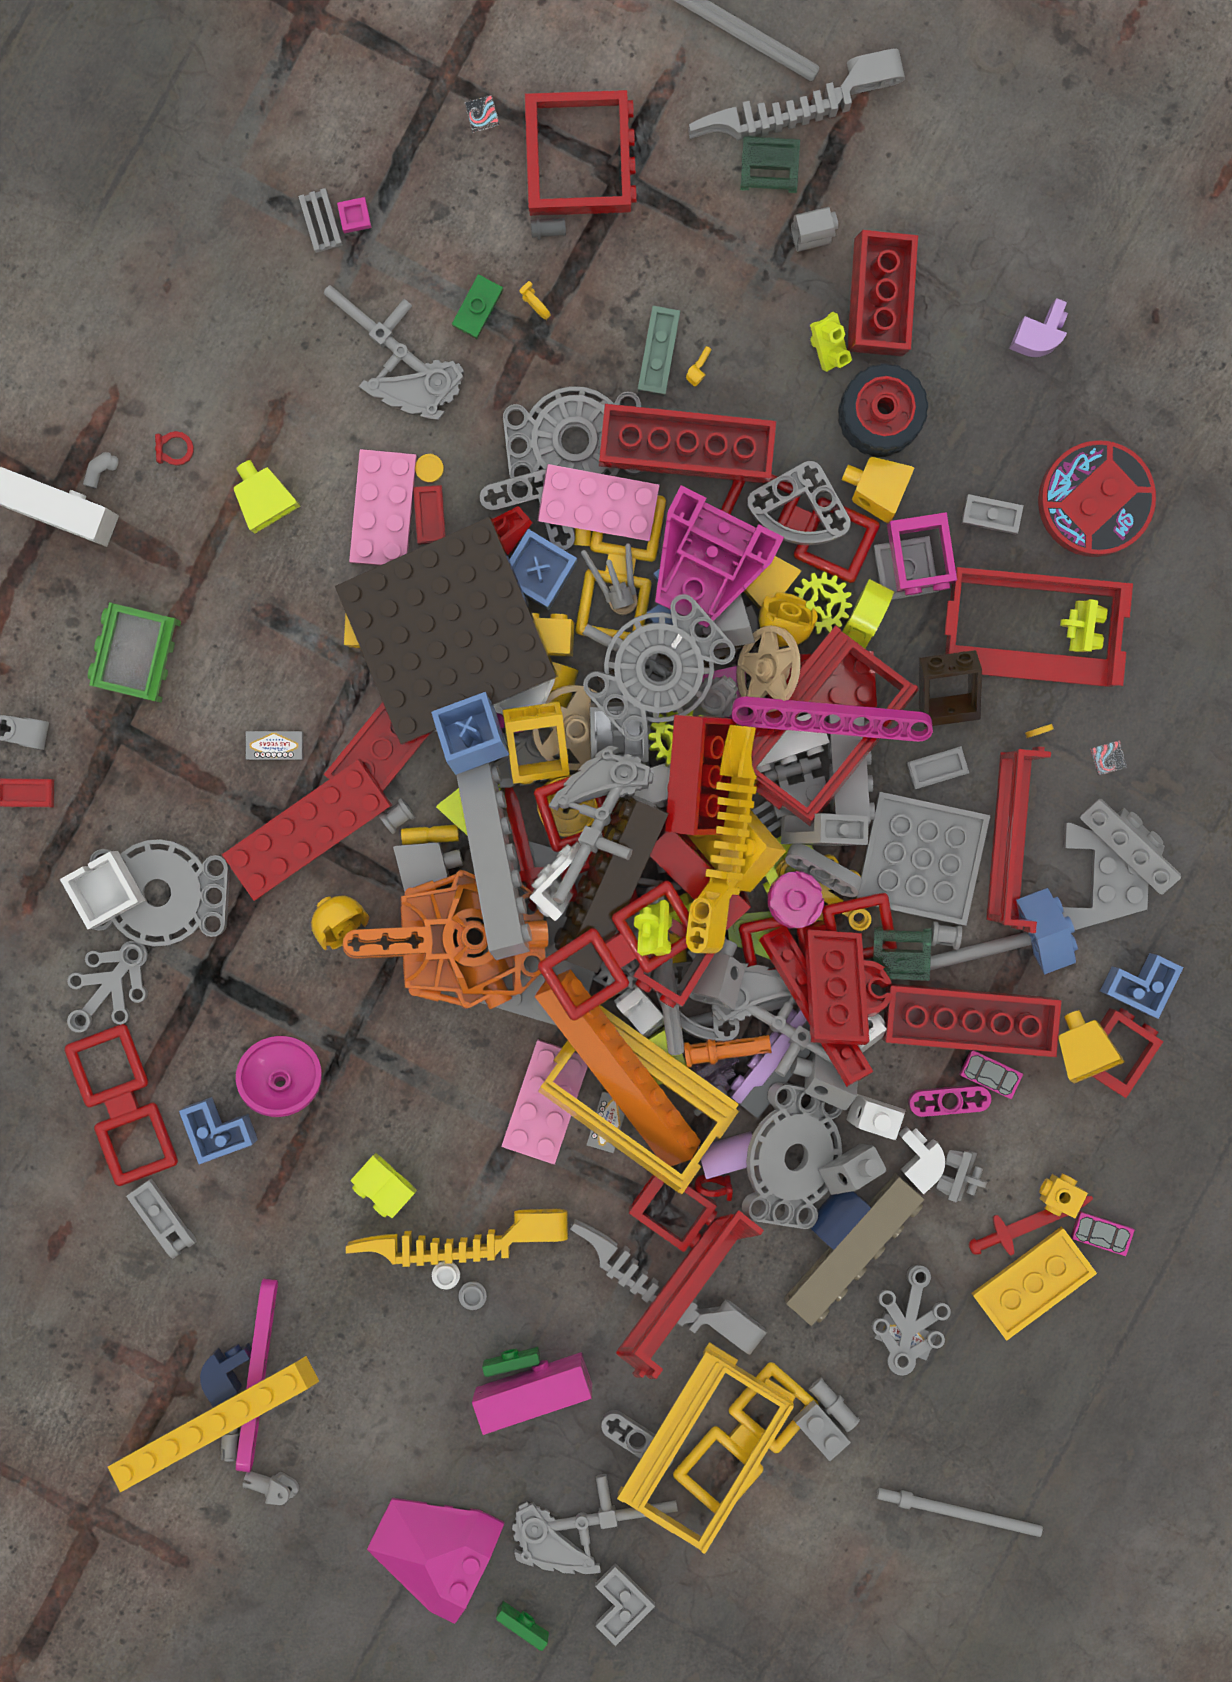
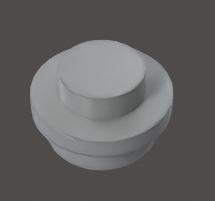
M476 1281L465 1283L459 1291L461 1305L469 1310L481 1308L487 1298L486 1289Z

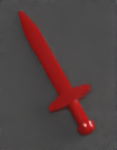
M513 787L505 788L506 810L521 869L519 871L521 882L525 883L526 888L533 892L535 888L531 885L538 878L537 875L544 867H534L519 800ZM529 899L528 907L531 911L535 912L536 904Z
M1086 1196L1081 1208L1091 1202L1093 1197ZM1045 1209L1008 1226L1004 1224L998 1215H994L993 1225L995 1233L978 1240L972 1239L968 1244L972 1254L979 1255L982 1250L1001 1243L1004 1250L1009 1255H1013L1014 1245L1012 1239L1068 1215L1062 1212L1060 1216H1057Z

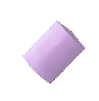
M751 1131L712 1142L701 1158L706 1179L747 1167L746 1159L748 1146L752 1138Z

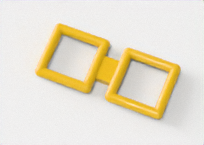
M657 496L650 541L647 543V549L631 547L633 575L636 560L648 562L656 560L666 506V498L664 496ZM592 531L591 551L608 554L607 560L612 561L619 583L625 581L626 586H628L625 546L602 542L603 533ZM607 565L605 571L598 570L605 583L613 584ZM587 569L585 572L575 628L576 633L585 636L582 633L588 624L596 581L590 569ZM633 576L634 586L639 588L635 617L647 614L652 582L648 578ZM646 619L640 621L642 626L645 625ZM593 626L611 637L619 631ZM624 631L619 637L624 640L631 632Z
M769 1362L756 1376L762 1382L766 1378L774 1377L805 1405L802 1410L813 1400L819 1405L816 1399L773 1362ZM748 1386L729 1407V1414L739 1422L736 1428L727 1435L718 1426H713L673 1472V1477L714 1514L721 1503L697 1484L687 1473L716 1440L745 1465L765 1432L758 1423L743 1411L744 1407L757 1394L756 1391ZM794 1420L772 1442L769 1449L773 1453H779L800 1430V1427ZM761 1464L757 1467L739 1499L763 1472Z

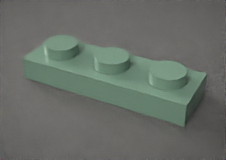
M652 306L637 392L660 396L666 395L680 310Z

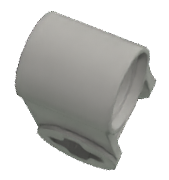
M0 715V740L44 750L49 722L26 717L19 718ZM7 724L11 726V731L5 732L1 730V725Z

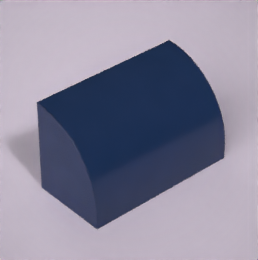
M855 1191L830 1195L817 1210L818 1219L811 1229L828 1246L835 1250L868 1213L871 1206Z

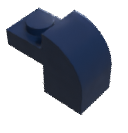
M249 1343L242 1347L236 1344L224 1352L226 1357H224L220 1348H217L203 1365L200 1383L212 1407L235 1395L242 1387L232 1369L251 1358L252 1347Z

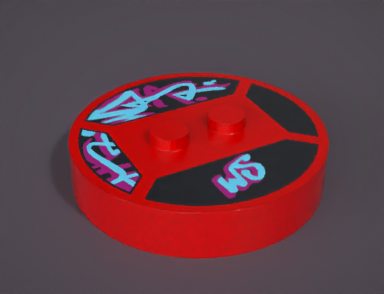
M1102 440L1081 443L1057 458L1046 471L1038 496L1041 520L1050 536L1070 552L1089 557L1110 555L1134 543L1150 524L1156 505L1154 480L1143 460L1123 445Z

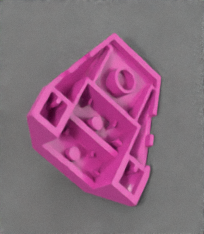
M681 485L667 512L655 602L671 610L670 606L674 597L679 594H687L694 598L714 621L772 563L784 537L759 524L756 528L706 503V497ZM681 599L676 603L675 610L679 615H688L692 610V604L687 599ZM700 621L697 623L705 628H707L710 625L706 621Z
M392 1498L367 1550L431 1613L455 1624L466 1609L492 1556L505 1522L477 1509L464 1510L448 1505L442 1507L428 1505L426 1502Z

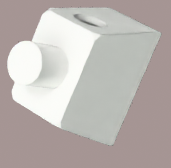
M857 1094V1097L851 1103L846 1120L859 1129L896 1140L906 1110Z

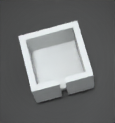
M110 851L88 863V866L81 867L60 879L87 929L97 928L145 901L118 851Z

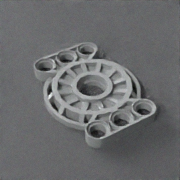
M565 387L557 389L541 398L533 406L530 413L521 405H510L503 413L510 478L514 477V472L518 467H526L531 473L540 470V468L546 469L547 464L604 474L608 470L611 473L610 476H616L620 469L599 467L605 404L620 405L623 399L631 398L635 401L636 407H641L639 397L633 392H623L613 403L608 397L596 390L585 387ZM568 392H579V395L561 396V394ZM585 393L596 396L602 401L599 403L593 398L586 397ZM553 397L556 398V400L550 402L544 409L540 408L546 401L550 400ZM512 411H520L524 415V421L518 426H513L508 422V416ZM535 413L538 414L536 420L533 419ZM572 427L583 429L589 437L587 448L579 454L567 452L561 443L564 432ZM515 439L526 441L527 449L524 453L516 454L512 451L511 444ZM624 469L630 475H638L643 472ZM545 474L543 475V480L541 481L543 484H544ZM535 477L529 478L531 484L533 483ZM517 481L514 483L519 488L528 487L524 482Z
M679 594L674 597L670 606L671 614L665 612L647 613L635 617L623 625L613 636L607 648L604 662L605 673L592 671L584 679L583 686L586 694L628 740L639 741L643 739L648 730L647 721L669 722L674 720V715H687L696 709L704 700L711 687L714 663L723 665L731 662L734 658L735 647L690 595ZM687 599L691 602L692 610L688 615L682 616L676 612L675 605L679 600ZM659 617L658 623H649L643 626L640 623L641 620ZM665 618L672 619L673 624L665 623ZM706 621L710 624L711 632L707 637L702 638L695 634L694 628L698 622ZM634 624L636 629L629 633L624 640L621 639L619 636ZM616 642L620 647L616 653L615 661H609L611 650ZM719 643H726L730 647V654L725 659H718L714 655V647ZM653 654H665L673 662L672 674L664 681H654L645 672V663ZM703 660L709 661V667H704ZM609 668H614L615 675L609 674ZM703 674H709L707 684L703 692L698 689L702 683ZM594 676L601 677L605 682L604 689L597 693L592 692L588 687V681ZM694 696L698 697L693 705L683 710L682 706L687 704ZM612 698H619L624 703V709L619 714H613L607 708V704ZM673 710L678 712L672 716L659 717V713L671 712ZM646 711L653 712V717L646 716ZM636 719L643 724V731L639 735L634 736L628 733L626 726L629 721Z
M162 839L146 840L132 845L122 852L120 856L126 862L125 865L145 901L109 920L105 925L93 928L98 931L106 930L114 924L126 937L140 944L150 946H166L177 943L193 934L198 928L206 936H218L227 927L230 866L224 857L220 855L210 856L202 863L199 857L191 850L173 841ZM151 844L169 845V849L154 850ZM145 847L144 852L136 854L134 857L128 855L137 848ZM176 848L184 851L191 859L188 860L183 855L176 853ZM100 849L95 851L91 855L90 862L97 859L102 853L106 854L112 850ZM215 859L221 861L224 866V870L219 876L212 875L209 871V864ZM195 864L198 865V870L194 867ZM154 879L164 880L171 889L170 899L163 906H153L145 898V887ZM211 888H218L222 892V900L217 904L211 903L207 898L208 891ZM119 916L123 919L121 922L117 919ZM210 916L218 917L221 922V926L216 932L209 931L206 927V920ZM195 919L196 923L193 926L191 922ZM129 925L133 930L140 932V938L131 934L124 927ZM184 928L187 930L182 936L172 939L173 933L179 932ZM148 936H163L164 941H149L147 938Z
M777 1082L770 1087L768 1101L775 1110L770 1112L759 1123L750 1140L746 1165L748 1177L755 1192L746 1196L742 1203V1211L745 1216L754 1221L809 1229L813 1227L818 1219V1212L813 1203L820 1200L829 1191L818 1169L833 1161V1157L836 1159L842 1155L841 1137L837 1126L832 1120L841 1114L842 1109L833 1106L831 1111L826 1112L824 1109L825 1102L810 1096V1104L803 1108L801 1106V1099L806 1094L803 1086ZM786 1089L787 1098L783 1103L779 1104L777 1095L780 1090ZM831 1133H832V1135H833V1137H834V1145H835V1148L833 1147V1141H832V1138H831V1135H830ZM794 1144H801L804 1150L803 1159L797 1168L789 1170L785 1164L786 1151ZM760 1200L762 1204L761 1210L753 1215L751 1207L755 1201ZM784 1204V1215L780 1218H776V1208L779 1205ZM807 1208L808 1217L805 1221L800 1222L799 1213L802 1209Z

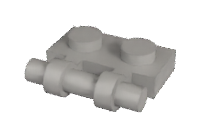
M807 757L799 759V763L788 766L777 765L774 766V770L764 772L767 778L771 781L777 780L780 788L805 807L810 805L826 785L824 776L815 779L812 776V770L822 768L819 757L809 760ZM802 773L804 782L788 785L787 777ZM773 806L776 819L793 814L784 806L780 810Z

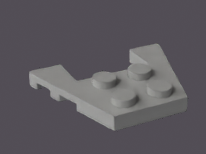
M1064 823L1063 848L1093 850L1090 908L1063 907L1064 912L1062 914L1064 918L1070 917L1074 929H1081L1147 910L1149 883L1095 832L1072 823Z

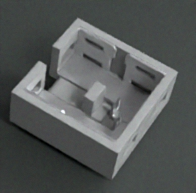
M608 702L607 708L611 713L619 714L624 709V703ZM589 703L590 759H594V755L610 745L618 747V753H624V756L625 754H631L633 758L638 757L642 762H649L648 730L643 739L639 741L628 740L595 703ZM631 720L628 722L626 729L631 735H639L643 731V724L639 720Z

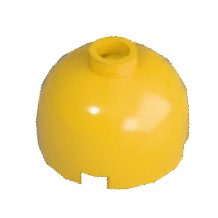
M779 592L773 598H769V595L765 597L758 619L760 628L765 626L781 627L787 630L793 636L797 645L808 639L812 633L818 615L814 608L810 611L805 607L807 602L804 599L792 594ZM777 634L778 646H788L784 638Z
M325 897L317 904V909L311 920V928L321 947L327 950V946H330L333 950L343 946V939L348 932L356 930L361 924L366 927L369 916L364 908L351 897Z

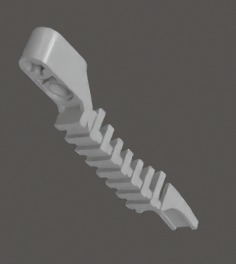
M899 49L883 50L850 59L847 62L849 74L841 87L834 88L833 82L827 83L824 92L825 99L823 100L820 90L813 91L811 106L808 104L807 96L800 97L798 109L795 110L793 100L786 101L785 113L781 114L779 102L772 103L771 117H767L765 103L757 104L756 112L758 121H754L750 101L742 102L743 125H740L737 108L732 107L710 114L689 124V138L692 139L712 132H722L731 135L737 141L747 138L749 141L754 140L755 135L761 134V137L768 136L769 131L772 130L775 133L782 132V128L788 126V129L796 127L797 123L807 125L811 119H815V122L821 121L825 115H829V118L835 117L840 105L842 113L848 112L852 104L850 95L893 86L905 80Z
M574 1219L570 1224V1230L589 1241L595 1247L599 1255L600 1267L606 1271V1275L611 1279L616 1277L618 1283L623 1287L628 1285L633 1294L636 1295L637 1292L641 1294V1299L646 1303L649 1300L653 1302L659 1294L656 1292L659 1288L657 1286L659 1281L653 1277L648 1285L644 1284L648 1279V1272L643 1268L636 1278L632 1276L639 1268L637 1266L639 1261L635 1258H632L624 1270L621 1268L631 1255L629 1254L631 1249L625 1245L613 1262L609 1259L618 1249V1243L599 1230ZM694 1299L677 1322L681 1326L688 1323L689 1330L693 1333H696L701 1325L708 1324L749 1355L768 1332L760 1323L727 1299H725L721 1306L703 1309L697 1308V1300Z

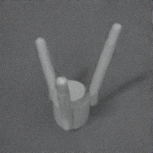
M629 543L625 545L628 586H626L625 581L619 583L612 561L607 560L606 564L613 583L608 589L586 550L581 552L602 589L606 602H611L613 609L635 603L632 595L637 594L634 586L631 545Z

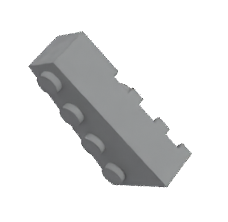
M834 714L829 715L827 723H836L840 720V717ZM859 717L853 723L857 726H864L869 723V720L864 721V717ZM828 734V758L832 759V764L829 765V780L863 737ZM871 751L833 797L830 804V812L832 814L869 816L868 827L871 820L875 819L874 802L869 803V792H873V776L867 773V765H871Z

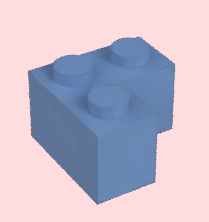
M1046 888L1017 899L1019 917L1037 922L1036 933L1028 932L1031 939L1033 954L1044 975L1076 963L1074 951L1078 950V947L1071 934L1075 932L1070 917L1064 918L1062 914L1064 910L1059 898H1053L1049 889Z
M1149 953L1138 977L1112 966L1100 992L1159 1019L1183 967L1161 956Z
M212 1097L186 1106L179 1111L198 1164L251 1146L258 1140L249 1114L222 1123Z

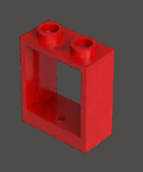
M672 918V926L668 932L681 939L687 934V930L683 924ZM703 953L704 956L680 995L643 974L644 971L639 964L631 977L636 979L634 985L649 993L652 989L661 995L659 1000L669 1007L674 1008L675 1005L683 1007L715 953ZM648 954L649 959L655 954Z
M1109 1008L1100 1022L1107 1035L1110 1034L1117 1021L1149 1041L1123 1082L1106 1071L1092 1076L1111 1090L1127 1098L1164 1041L1156 1037L1159 1032L1145 1023L1141 1027L1133 1022L1135 1016L1123 1008H1120L1119 1011Z
M652 1175L630 1205L629 1214L681 1251L685 1252L688 1246L692 1249L701 1237V1234L698 1232L703 1225L709 1226L718 1213L715 1210L717 1207L716 1201L698 1193L692 1184L688 1185L684 1192L705 1206V1208L683 1239H681L644 1213L647 1206L664 1184L663 1181Z

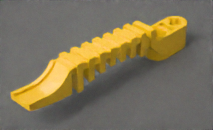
M730 725L720 775L732 778L731 784L717 782L716 789L729 791V797H718L717 804L727 805L726 812H718L717 819L725 820L724 827L717 826L716 828L717 834H723L722 841L714 840V848H720V855H711L710 862L718 863L717 870L706 869V876L710 877L709 884H707L699 897L691 903L689 910L686 944L689 950L694 953L712 954L719 952L723 948L729 900L732 895H739L740 888L735 887L739 880L742 881L743 873H740L741 866H745L743 852H747L748 845L745 844L746 837H749L750 833L747 827L748 823L752 821V816L749 814L750 808L754 809L752 795L756 794L757 788L754 787L757 776L754 773L751 759L755 727Z
M524 1209L514 1211V1224L503 1235H496L495 1229H490L487 1234V1244H482V1234H475L473 1247H468V1237H461L459 1248H454V1238L446 1240L445 1249H440V1238H433L432 1243H430L431 1250H426V1235H419L418 1240H416V1251H412V1231H404V1236H402V1252H398V1234H385L349 1241L346 1245V1254L368 1251L376 1252L385 1256L392 1265L403 1264V1267H410L411 1263H417V1266H424L425 1262H431V1265H438L439 1261H445V1264H452L453 1260L458 1259L459 1263H466L467 1259L472 1258L473 1262H480L481 1258L487 1257V1261L495 1260L496 1255L500 1251L501 1258H509L510 1244L512 1242H558L567 1240L568 1212L564 1209Z

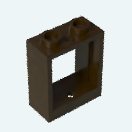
M976 650L919 658V710L931 717L932 726L980 720L982 667ZM968 674L967 694L929 699L930 679Z

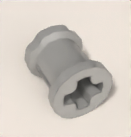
M402 798L398 799V804L391 809L379 814L380 819L392 834L396 833V828L409 819L414 820L416 818Z
M933 921L930 929L929 945L952 946L955 950H959L962 939V926H944Z

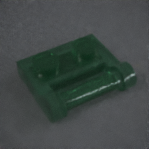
M744 136L740 190L749 191V188L788 190V193H797L800 139ZM750 169L789 171V178L750 176Z
M874 927L873 961L885 967L884 971L890 979L930 981L932 929L897 931L883 930V927ZM883 941L922 943V950L882 949Z

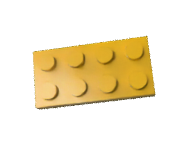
M1061 1226L971 1294L1007 1341L1097 1273Z

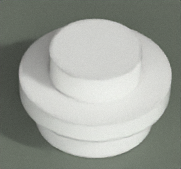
M441 1261L438 1265H435L432 1271V1280L437 1287L451 1289L457 1285L460 1279V1271L455 1263L445 1264V1261Z

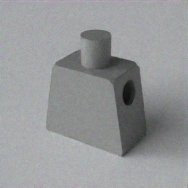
M740 594L714 620L715 624L734 646L755 643ZM696 624L694 632L698 637L702 635L707 637L711 632V626L709 625L705 628ZM719 643L714 647V649L726 648L729 646L726 643Z
M440 842L393 847L404 892L408 888H413L432 880L435 882L449 877L448 869L463 866L460 850L444 853Z
M727 939L724 940L723 948L715 953L689 997L692 1000L734 1010L745 972L744 965L733 958L737 944ZM703 953L696 955L680 982L678 989L681 992L704 956Z
M812 1052L807 1059L796 1057L792 1063L791 1073L805 1077L804 1091L807 1095L842 1110H847L857 1097L858 1081L846 1087L834 1065Z
M859 1144L818 1169L831 1195L858 1190L887 1171L876 1148L868 1144ZM839 1173L844 1175L843 1180L840 1179Z

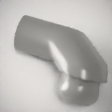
M103 452L92 459L88 464L83 485L97 489L101 472L106 469L116 470L119 463L118 458L112 456L109 452Z

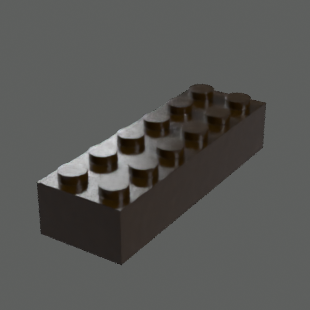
M625 795L618 799L612 811L614 813L611 821L607 826H604L601 833L603 838L631 848L633 850L629 860H626L601 849H598L596 853H591L588 872L580 878L577 886V891L579 892L575 901H571L567 907L565 914L567 919L563 928L560 927L555 934L554 947L556 950H559L592 928L598 930L604 941L615 935L617 928L612 921V916L628 905L666 821L667 812L656 804L635 795ZM592 943L565 959L567 962L598 973L603 962Z

